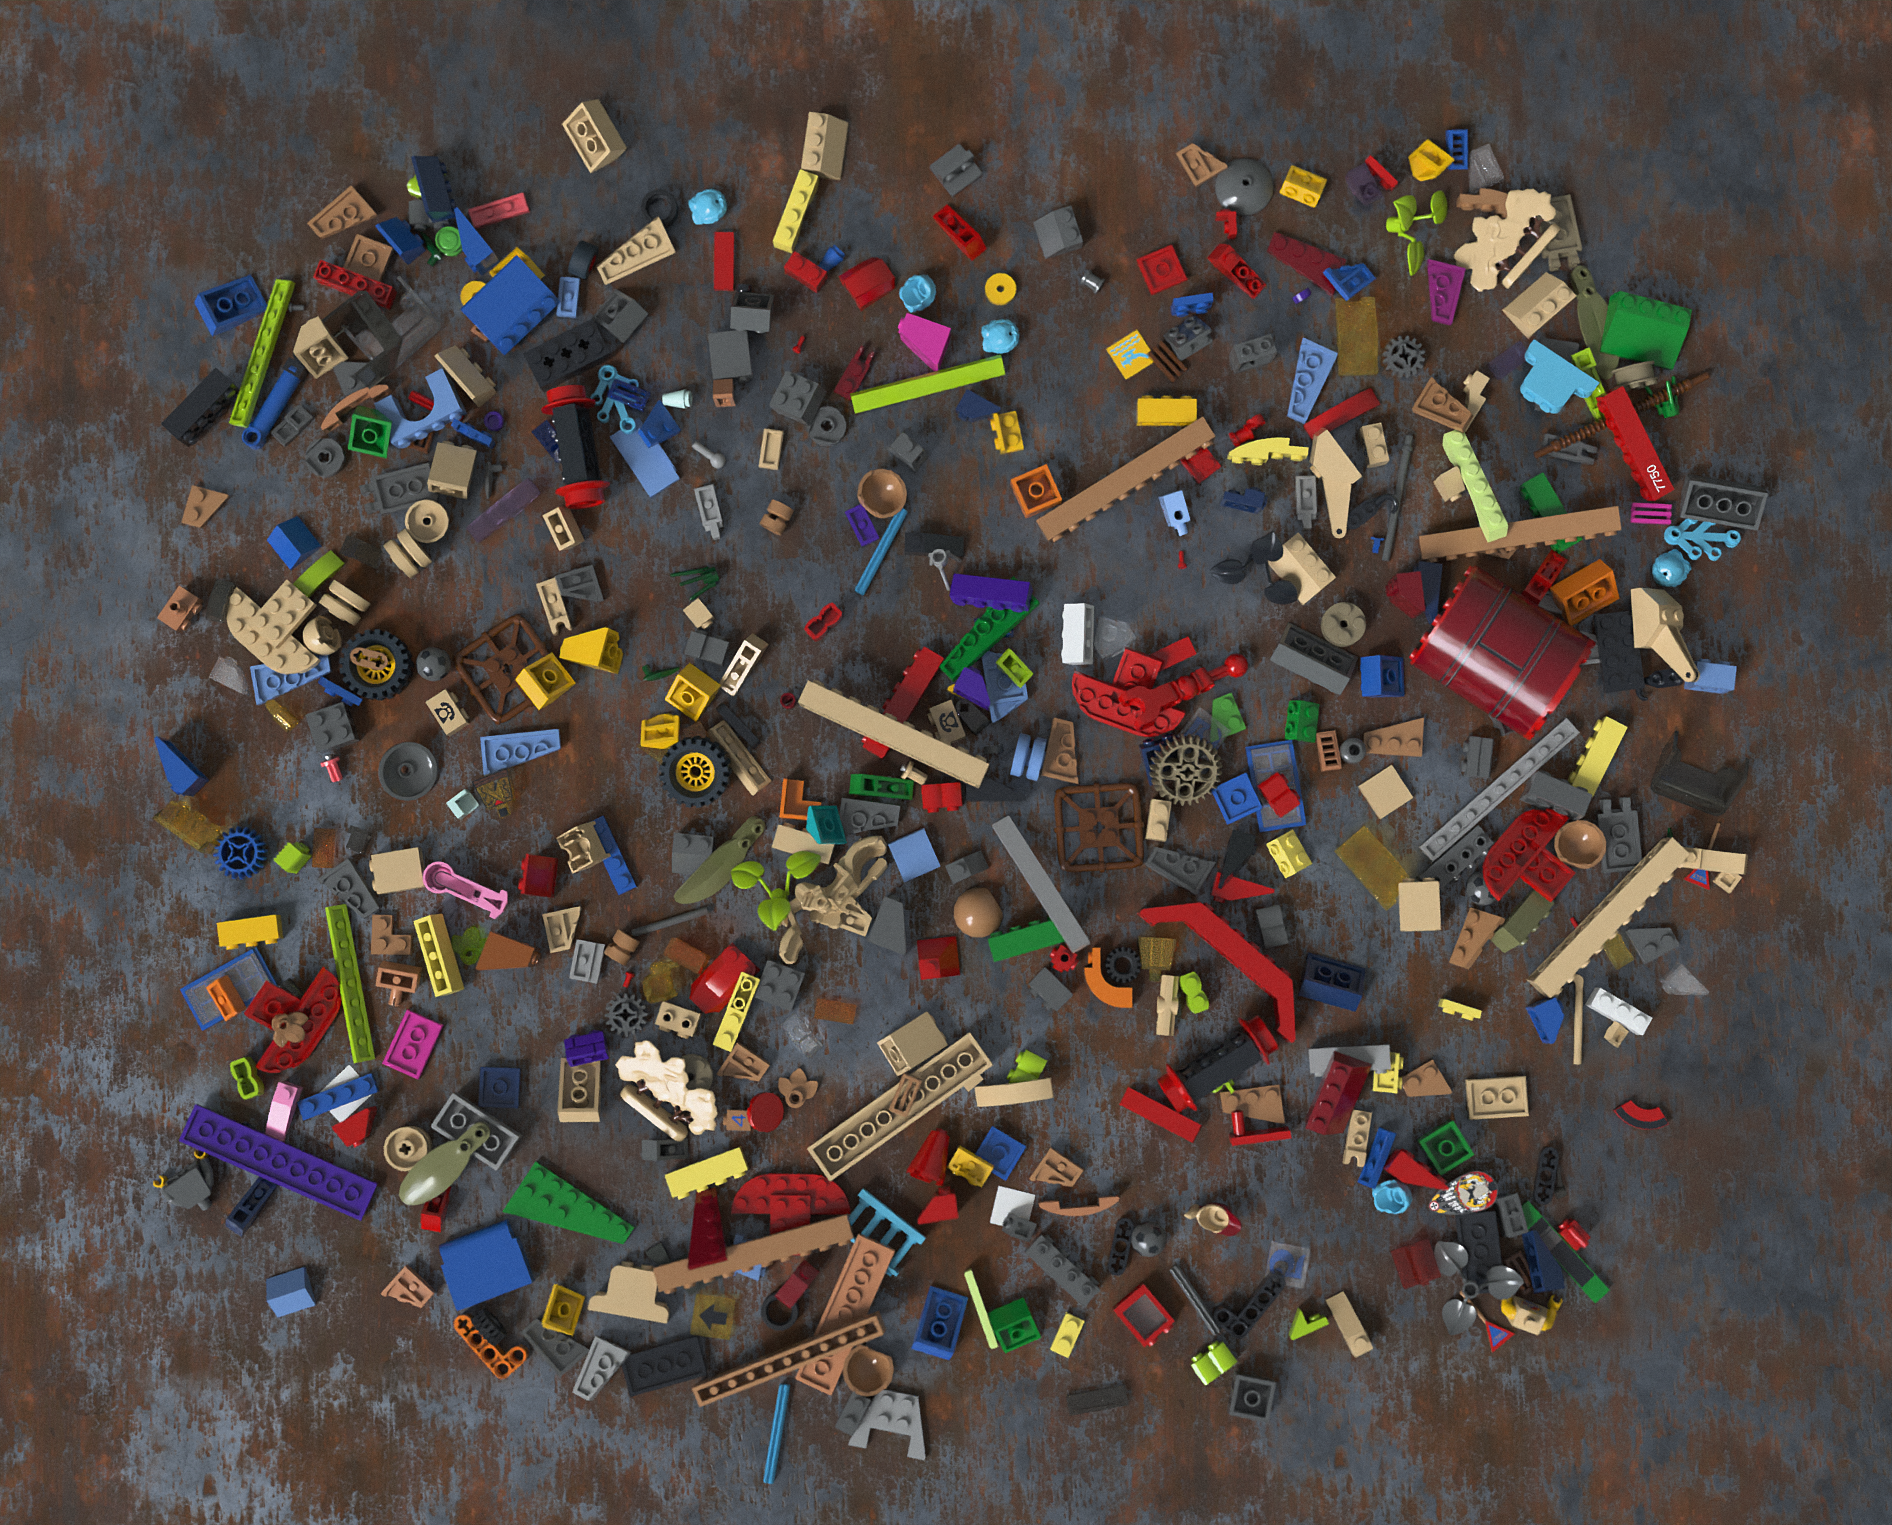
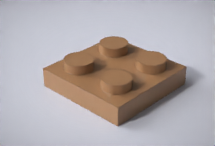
M357 234L343 268L381 282L394 249Z

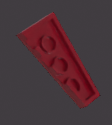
M1274 232L1267 249L1269 254L1285 265H1289L1298 274L1312 281L1315 286L1325 290L1331 297L1333 296L1336 288L1323 272L1327 268L1338 269L1344 266L1347 259Z
M716 1187L696 1192L687 1264L689 1270L728 1261Z

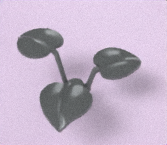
M1438 1241L1435 1246L1434 1257L1438 1269L1447 1276H1452L1458 1271L1464 1283L1462 1287V1292L1465 1296L1463 1302L1459 1299H1451L1443 1306L1442 1317L1449 1335L1462 1333L1474 1323L1476 1309L1474 1306L1466 1303L1469 1298H1474L1478 1295L1479 1289L1489 1285V1292L1493 1297L1505 1300L1512 1297L1524 1282L1522 1277L1513 1269L1498 1265L1487 1271L1488 1281L1478 1285L1474 1280H1467L1461 1270L1468 1262V1253L1462 1245L1455 1242Z

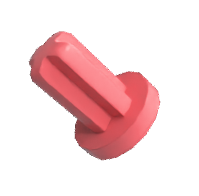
M329 754L325 756L327 760L322 761L320 764L322 767L326 766L332 782L340 781L343 778L337 764L340 758L339 756L332 757Z

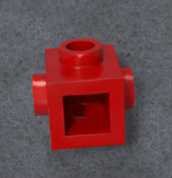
M1067 944L1065 946H1055L1049 955L1052 958L1050 961L1053 963L1052 968L1061 973L1064 970L1066 972L1069 969L1074 970L1079 961L1076 959L1078 954L1072 953ZM1063 954H1066L1068 956V960L1066 962L1061 961V956Z

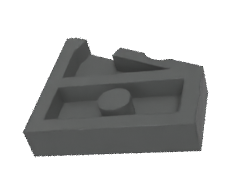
M593 565L554 576L561 596L595 602L604 601Z

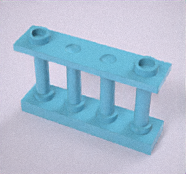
M862 1188L858 1194L860 1202L849 1215L851 1226L863 1210L871 1205L876 1209L874 1212L875 1216L861 1234L869 1237L879 1222L885 1218L892 1223L890 1224L891 1228L881 1239L880 1243L888 1245L895 1234L901 1230L908 1234L906 1236L907 1240L893 1256L886 1270L887 1275L891 1276L893 1274L897 1276L899 1274V1271L895 1269L897 1264L913 1244L918 1242L921 1245L926 1236L869 1191ZM854 1236L850 1241L855 1243L856 1237Z

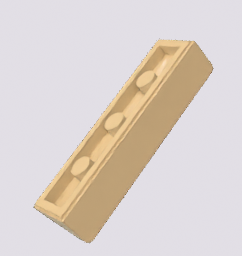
M725 720L709 729L706 736L711 738V742H718L720 744L718 747L721 750L725 749L727 752L725 755L731 761L729 766L751 795H755L772 782Z

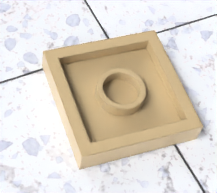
M1392 765L1358 786L1379 819L1413 798Z

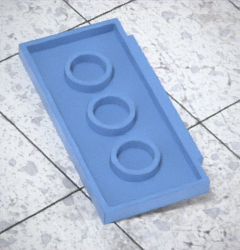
M640 418L634 420L636 430L632 434H625L619 430L610 438L650 498L680 480L676 473V468L659 444L650 448L647 447L638 433L643 423ZM630 424L625 426V429L627 430L632 428V425Z

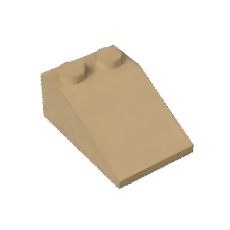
M561 1058L558 1099L560 1122H600L601 1060L570 1067L567 1059Z

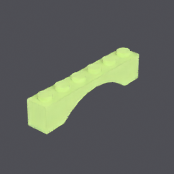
M1454 430L1445 433L1443 448L1450 462L1454 466H1458L1487 542L1507 536V521L1465 432L1462 433Z

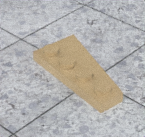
M659 216L596 266L605 285L675 253Z

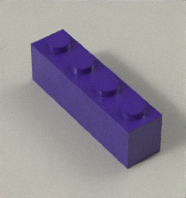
M954 574L949 596L952 602L959 606H965L966 604L977 608L987 606L996 610L1011 609L1014 612L1020 613L1029 611L1033 588L1030 582Z

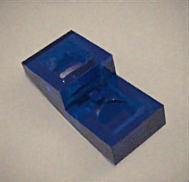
M545 420L531 432L557 463L559 462L558 454L560 453L559 445L555 440V434L557 433L551 424Z

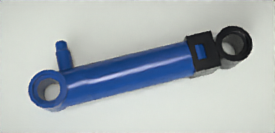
M294 352L293 357L295 360L290 357L287 359L282 367L283 373L254 420L250 421L248 428L242 433L243 442L251 449L259 450L265 445L267 435L299 383L301 381L304 382L309 374L308 369L296 357ZM257 434V440L251 443V436Z

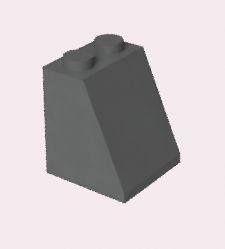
M889 895L887 898L884 896L868 942L906 955L904 904L900 902L901 898Z

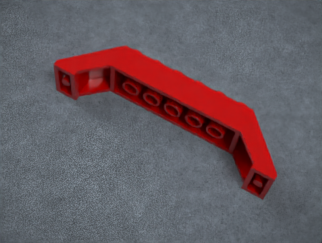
M1200 902L1139 910L1137 914L1151 926H1155L1160 922L1182 921L1273 999L1276 1025L1273 1030L1289 1043H1293L1296 1040L1293 980L1289 978L1291 974L1283 967L1277 968L1274 965L1276 961L1267 954L1262 955L1259 952L1260 948L1255 943L1244 940L1245 935L1237 928L1231 929L1228 926L1230 922L1221 915L1217 917L1213 913L1214 909L1208 903L1202 904Z

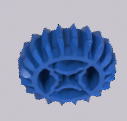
M237 826L236 832L233 828H230L229 834L226 832L222 833L224 840L221 838L217 839L221 844L220 846H214V849H218V853H214L213 856L219 857L215 864H222L219 867V871L225 870V876L231 875L232 879H236L239 876L241 880H244L245 874L248 878H251L252 872L255 874L259 873L257 866L260 868L264 867L260 862L261 860H267V857L262 855L267 853L268 850L262 849L266 842H259L262 836H256V830L250 831L249 827H245L242 830L240 826ZM246 837L250 841L240 845L234 839ZM229 846L231 849V854L227 859L226 853L227 848ZM254 846L255 855L252 861L250 852ZM239 849L244 851L243 857L237 855ZM241 861L242 863H245L247 867L243 869H236L231 865L233 863Z

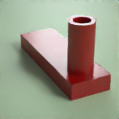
M1243 1110L1231 1111L1234 1133L1229 1134V1140L1232 1146L1291 1138V1131L1288 1126L1245 1131Z

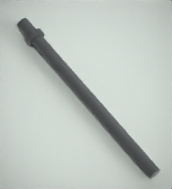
M1406 435L1404 446L1401 447L1403 452L1394 494L1398 499L1399 507L1394 514H1390L1382 561H1390L1410 453L1413 452V436Z

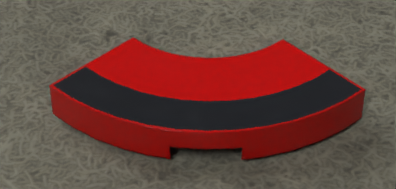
M1628 1100L1613 1109L1623 1122L1639 1129H1658L1669 1124L1659 1107L1642 1109L1636 1106L1632 1100Z

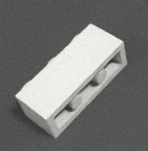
M1086 603L1064 604V611L1062 613L1064 620L1062 631L1063 649L1061 652L1062 663L1070 665L1093 664L1094 606Z
M1594 988L1585 1004L1610 1020L1620 1023L1624 1028L1636 1035H1643L1652 1020L1650 1016L1602 988Z

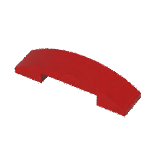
M1369 388L1304 424L1303 427L1313 442V435L1321 428H1326L1330 433L1361 414H1365L1378 407L1380 403L1372 389Z

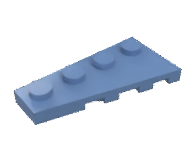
M1304 337L1302 338L1287 417L1303 424L1306 423L1338 353Z
M314 654L321 662L313 669L301 674H281L270 669L265 664L251 666L250 671L256 704L259 706L332 672L329 655L319 656Z
M559 729L480 737L484 776L561 749Z

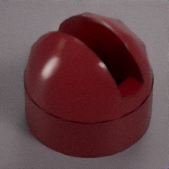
M784 693L781 696L780 703L785 709H792L796 706L797 701L792 693Z

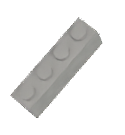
M1389 1044L1309 1048L1310 1073H1315L1316 1077L1324 1075L1333 1051L1372 1064L1370 1070H1375V1074L1387 1073V1069H1391Z

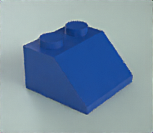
M394 217L375 226L407 265L426 251L422 246L424 244L423 240L418 234L413 236L410 232L412 228L405 219L401 222L398 217Z
M1384 655L1361 657L1362 697L1405 696L1402 657Z
M1546 997L1526 1006V1009L1542 1043L1552 1044L1556 1040L1564 1018L1562 1012L1564 1007L1559 999L1556 1000V997Z

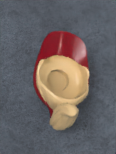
M1213 1202L1205 1206L1193 1204L1188 1212L1184 1214L1190 1220L1196 1217L1203 1228L1225 1236H1235L1242 1229L1240 1220L1232 1213L1231 1208L1222 1203Z

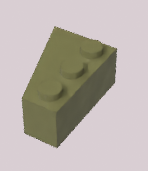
M1535 889L1531 890L1514 907L1513 912L1494 932L1495 935L1491 941L1503 953L1518 945L1523 946L1529 940V933L1535 932L1540 927L1539 921L1550 915L1552 912L1550 908L1554 905V902H1549Z

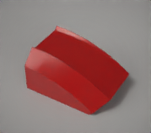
M872 257L839 276L840 282L849 291L861 311L895 289V277L881 258Z

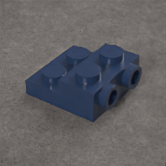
M1257 487L1246 488L1242 495H1240L1239 491L1229 490L1228 492L1225 491L1221 497L1220 506L1258 514L1266 506L1268 495H1265Z
M1173 733L1164 734L1162 739L1155 741L1154 738L1145 739L1143 744L1139 745L1149 785H1153L1151 782L1153 778L1149 772L1154 771L1150 769L1149 765L1155 764L1151 757H1158L1155 750L1160 752L1162 749L1159 745L1166 746V739L1170 742L1173 741ZM1178 749L1173 751L1168 757L1177 758ZM1171 765L1164 766L1162 771H1168Z

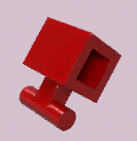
M1566 1218L1558 1225L1559 1229L1556 1232L1573 1250L1577 1251L1580 1247L1585 1248L1589 1244L1588 1240L1591 1237L1575 1219Z

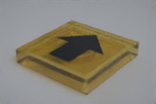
M696 1294L690 1334L730 1340L736 1299Z

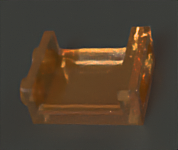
M677 937L670 940L663 953L664 956L696 974H702L711 959V956Z

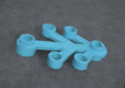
M605 365L599 369L598 377L600 383L595 393L591 395V399L595 397L600 398L594 405L600 406L603 402L602 394L607 385L610 389L602 410L598 412L597 418L599 422L607 423L610 419L609 412L615 402L621 417V431L625 434H632L636 430V424L632 418L628 417L622 400L634 404L640 410L645 408L646 401L643 397H636L618 389L616 383L627 386L630 392H636L639 389L637 380L618 375L615 367ZM611 373L612 375L611 377L606 378L605 374ZM635 383L637 385L635 388H630V384ZM642 400L643 404L637 405V401ZM602 414L607 415L605 419L600 418ZM628 424L632 425V428L629 430L625 429V426Z
M1693 519L1684 520L1678 527L1670 526L1664 532L1666 542L1670 545L1678 544L1688 553L1692 560L1699 559L1702 550L1712 561L1720 558L1721 550L1717 547L1712 548L1706 541L1724 542L1730 548L1736 547L1741 541L1739 532L1735 530H1730L1727 533H1705L1711 525L1716 524L1705 521L1693 532H1684L1691 524L1698 522V520ZM1686 540H1692L1699 547H1692ZM1692 551H1696L1698 555H1694ZM1712 552L1717 553L1718 556L1712 555Z

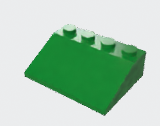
M1619 291L1610 296L1600 352L1641 363L1654 361L1655 363L1652 366L1673 370L1689 328L1692 309Z

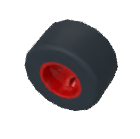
M579 241L570 259L568 272L587 279L595 265L599 248L586 241Z

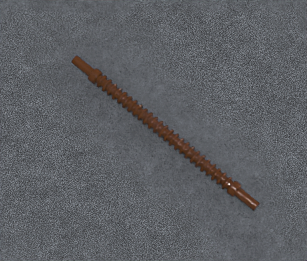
M1705 372L1692 379L1687 378L1682 380L1681 383L1678 382L1676 385H1672L1673 398L1674 395L1678 396L1679 392L1683 394L1684 391L1687 392L1693 386L1708 380V373ZM1663 389L1662 393L1659 391L1657 395L1653 394L1652 397L1648 396L1647 399L1639 400L1637 404L1633 403L1636 413L1639 414L1640 411L1644 412L1645 409H1650V406L1654 407L1655 404L1659 405L1660 402L1663 403L1665 400H1669L1667 390ZM1603 417V420L1599 419L1598 422L1594 421L1593 425L1590 423L1588 427L1584 426L1583 429L1579 428L1578 431L1575 430L1573 433H1569V436L1564 435V438L1560 437L1559 440L1551 441L1550 445L1533 452L1535 458L1538 459L1553 451L1558 452L1562 448H1566V445L1571 446V443L1575 444L1576 440L1579 442L1581 438L1585 439L1586 436L1595 435L1596 431L1605 430L1607 427L1606 418Z

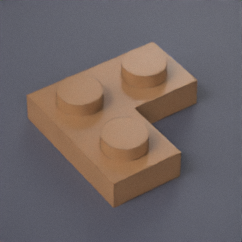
M372 915L371 954L412 955L413 935H393L394 915Z

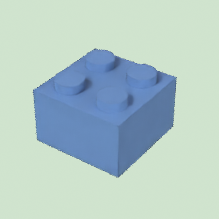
M1699 659L1694 661L1700 672L1699 680L1697 682L1685 681L1684 689L1720 694L1730 692L1735 687L1737 666H1730V662L1719 661L1718 664H1713L1711 660Z

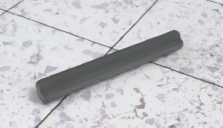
M1179 1265L1173 1266L1170 1269L1171 1274L1213 1335L1218 1334L1222 1330L1221 1327L1215 1322L1213 1315Z

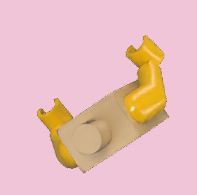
M1513 1295L1508 1299L1502 1300L1501 1311L1514 1327L1539 1335L1541 1330L1545 1331L1553 1326L1557 1314L1556 1311L1559 1310L1563 1300L1560 1299L1559 1303H1556L1553 1300V1295L1548 1302L1549 1309Z

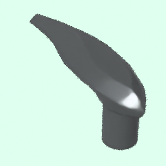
M489 461L485 466V492L487 499H490L493 472L502 471L501 464L491 465Z

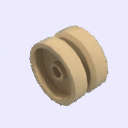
M424 499L417 501L408 509L405 516L407 532L419 542L431 543L439 540L444 536L449 527L447 510L435 500ZM430 518L431 523L425 525L423 519Z
M404 528L397 534V538L403 546H400L393 539H390L383 546L393 562L411 579L419 573L418 567L413 562L414 560L424 568L432 563V560L417 540L412 538L407 529Z
M333 580L329 590L338 597L335 599L328 594H324L319 603L328 608V611L339 619L346 620L356 626L361 618L352 608L355 607L361 612H366L370 603L336 580Z
M405 1126L392 1131L384 1144V1156L387 1162L393 1168L400 1171H410L421 1158L432 1151V1141L429 1134L417 1126ZM406 1146H410L411 1150L407 1151Z

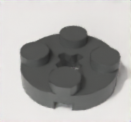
M825 406L817 410L810 426L807 425L810 438L815 443L821 446H832L838 444L843 439L846 433V422L839 410ZM826 421L830 422V426H832V429H828V431H824V428L821 427L822 424H826Z
M316 439L306 449V466L312 473L323 478H329L338 474L346 462L343 448L333 439ZM323 453H324L325 455H327V454L329 453L330 456L328 457V458H329V461H328V462H326V461H324L323 463L321 462V460H322L321 455H322Z

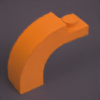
M1091 948V952H1088V964H1091V968H1084V976L1092 993L1108 1005L1132 1008V988H1117L1108 984L1101 974L1100 948Z

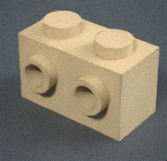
M663 1001L655 1024L659 1025L658 1029L670 1033V1030L678 1032L677 1036L688 1039L689 1036H695L702 1014ZM667 1014L671 1016L670 1021L666 1019ZM686 1020L690 1023L688 1028L685 1026Z

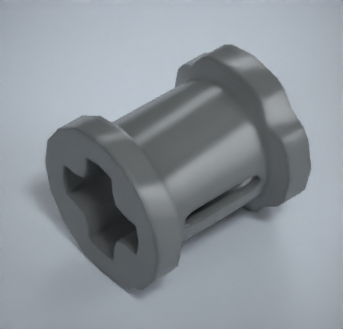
M1089 269L1080 284H1085L1097 294L1106 279L1099 278Z

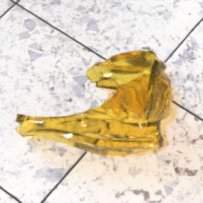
M661 959L650 964L648 968L650 974L642 982L644 996L649 1003L667 1001L678 995L676 989H673L674 983L671 977L672 969L679 967L678 962H667Z

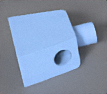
M1182 490L1160 496L1159 500L1168 526H1174L1177 537L1187 534L1188 530L1185 522L1190 521ZM1176 511H1178L1180 514V517L1178 519H1175L1174 513Z

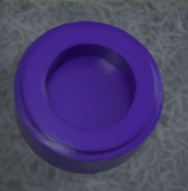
M1307 288L1292 299L1295 304H1298L1312 295V293Z
M491 411L486 414L484 424L487 429L496 432L503 428L504 418L499 412Z

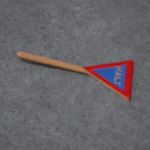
M1720 823L1716 824L1707 850L1712 849L1721 825ZM1693 869L1683 879L1710 890L1708 871Z
M1461 1290V1291H1460V1294L1463 1296V1298H1465V1296H1464V1294H1463V1292H1462V1290ZM1468 1299V1304L1475 1307L1477 1315L1486 1325L1491 1352L1493 1353L1515 1333L1488 1322L1473 1302Z

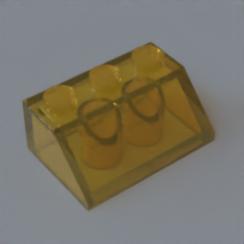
M172 800L152 818L200 853L212 854L215 850L214 846L219 845L217 839L224 838L222 832H220L222 830L221 827L213 822L211 824L207 823L204 815L197 811L193 813L189 810L190 806L182 800L179 802Z

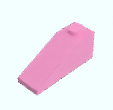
M286 1081L278 1083L272 1100L265 1134L283 1142L285 1141L303 1087Z

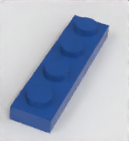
M601 816L593 820L596 823L594 829L606 854L610 853L611 855L603 863L618 895L636 888L637 885L605 817Z
M373 1073L300 1100L297 1104L303 1120H307L377 1093L379 1089Z

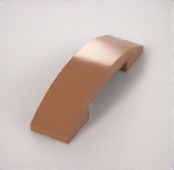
M376 385L350 394L329 412L321 425L322 430L327 434L344 424L340 419L342 415L370 397L375 402H378L391 394L392 390L387 385Z
M1098 1196V1205L1059 1208V1200L1039 1201V1207L1059 1215L1083 1216L1111 1207L1119 1201V1196Z

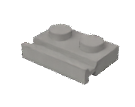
M577 939L569 978L598 984L606 945Z

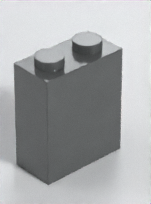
M747 330L709 333L708 340L713 380L733 379V381H738V383H747L749 379H753Z

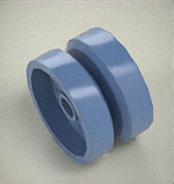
M1020 733L1010 775L1020 777L1023 774L1024 766H1028L1027 779L1037 781L1039 771L1044 763L1046 754L1044 750L1047 739L1037 737L1034 740L1033 748H1029L1030 735Z

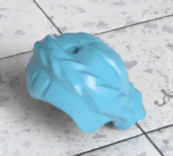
M713 188L697 193L688 202L689 208L692 211V218L697 225L717 222L723 218L727 211V202L724 195Z
M914 275L901 287L899 296L904 301V305L909 312L921 311L925 307L930 306L934 301L936 286L928 275Z
M1008 319L994 320L981 328L982 337L984 338L983 350L985 352L1008 353L1018 344V328Z
M1673 549L1656 558L1652 567V576L1654 581L1660 586L1676 587L1687 578L1691 566L1687 560L1683 559L1681 552Z
M1388 1180L1377 1184L1376 1188L1372 1189L1375 1207L1381 1212L1403 1213L1411 1205V1191L1405 1183L1399 1180Z

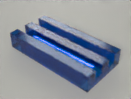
M614 379L607 394L608 398L643 412L645 405L648 403V398L651 396V392L618 379ZM616 385L636 392L638 394H641L644 396V398L638 397L636 395L616 388ZM613 392L628 397L630 399L636 400L638 402H641V404L613 394Z

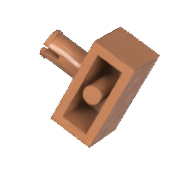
M178 586L157 618L174 630L182 633L190 627V620L193 616L201 611L203 600L187 589Z
M383 960L378 967L375 986L391 989L388 1004L393 1006V1003H395V1006H401L403 991L410 993L417 991L422 968Z

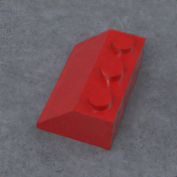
M950 1186L938 1188L939 1190L932 1195L919 1213L918 1224L958 1218L955 1189H950Z

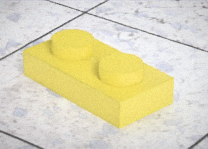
M1440 999L1438 1005L1443 1008L1445 1013L1454 1015L1455 1012L1462 1014L1461 1018L1471 1021L1474 1018L1480 1019L1482 1013L1480 1010L1446 999Z
M1066 1312L1050 1350L1069 1358L1085 1321Z

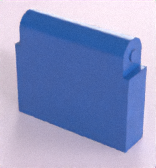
M508 1219L439 1244L440 1254L444 1262L441 1268L457 1311L535 1281L520 1237H515Z

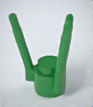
M1672 376V385H1676L1675 376ZM1666 381L1669 401L1663 402V407L1660 404H1655L1658 414H1663L1664 419L1680 414L1678 399L1676 395L1673 398L1669 381ZM1645 386L1648 395L1652 397L1651 389L1649 386Z

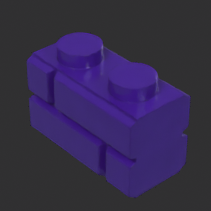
M592 1030L586 1035L574 1034L568 1039H564L566 1059L570 1067L609 1059L607 1039L603 1031Z

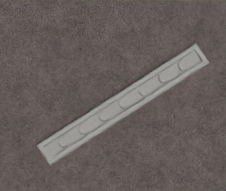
M1008 815L992 825L994 831L1072 953L1089 945V939L1010 816Z

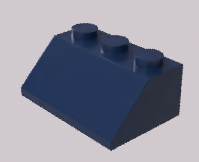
M412 156L411 159L426 214L433 223L455 218L454 209L457 206L449 193L452 192L450 181H446L445 174L448 172L445 162H441L438 156Z
M1308 952L1300 980L1298 996L1356 1012L1363 995L1365 968Z

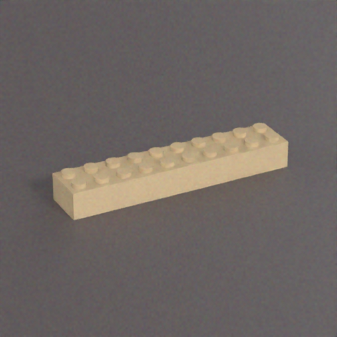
M817 680L807 682L798 701L801 707L979 789L989 768L986 758L979 755L975 757L968 755L969 751L958 746L955 749L951 747V742L940 738L938 741L933 738V734L925 730L921 732L914 730V725L905 721L901 724L897 722L895 716L888 713L884 716L879 713V709L871 705H867V707L862 706L860 700L851 696L847 699L843 697L841 691L834 688L830 691L825 688V684Z
M1662 838L1526 980L1543 996L1549 998L1558 996L1563 990L1562 986L1566 982L1570 983L1577 976L1575 972L1580 967L1583 969L1590 963L1591 960L1589 958L1594 953L1598 954L1604 948L1603 944L1607 939L1611 940L1618 934L1617 929L1621 925L1625 926L1632 919L1631 915L1635 910L1639 911L1646 905L1645 900L1649 896L1653 897L1660 890L1659 886L1663 881L1666 883L1673 877L1674 874L1672 872L1677 867L1681 868L1688 861L1686 858L1690 854L1673 838Z
M969 1032L910 1074L915 1078L921 1079L922 1082L907 1118L889 1111L899 1083H897L807 1149L826 1177L831 1181L990 1068L993 1063L971 1032ZM907 1078L894 1108L898 1109L908 1085L909 1079ZM914 1081L902 1108L903 1112L906 1111L917 1084Z

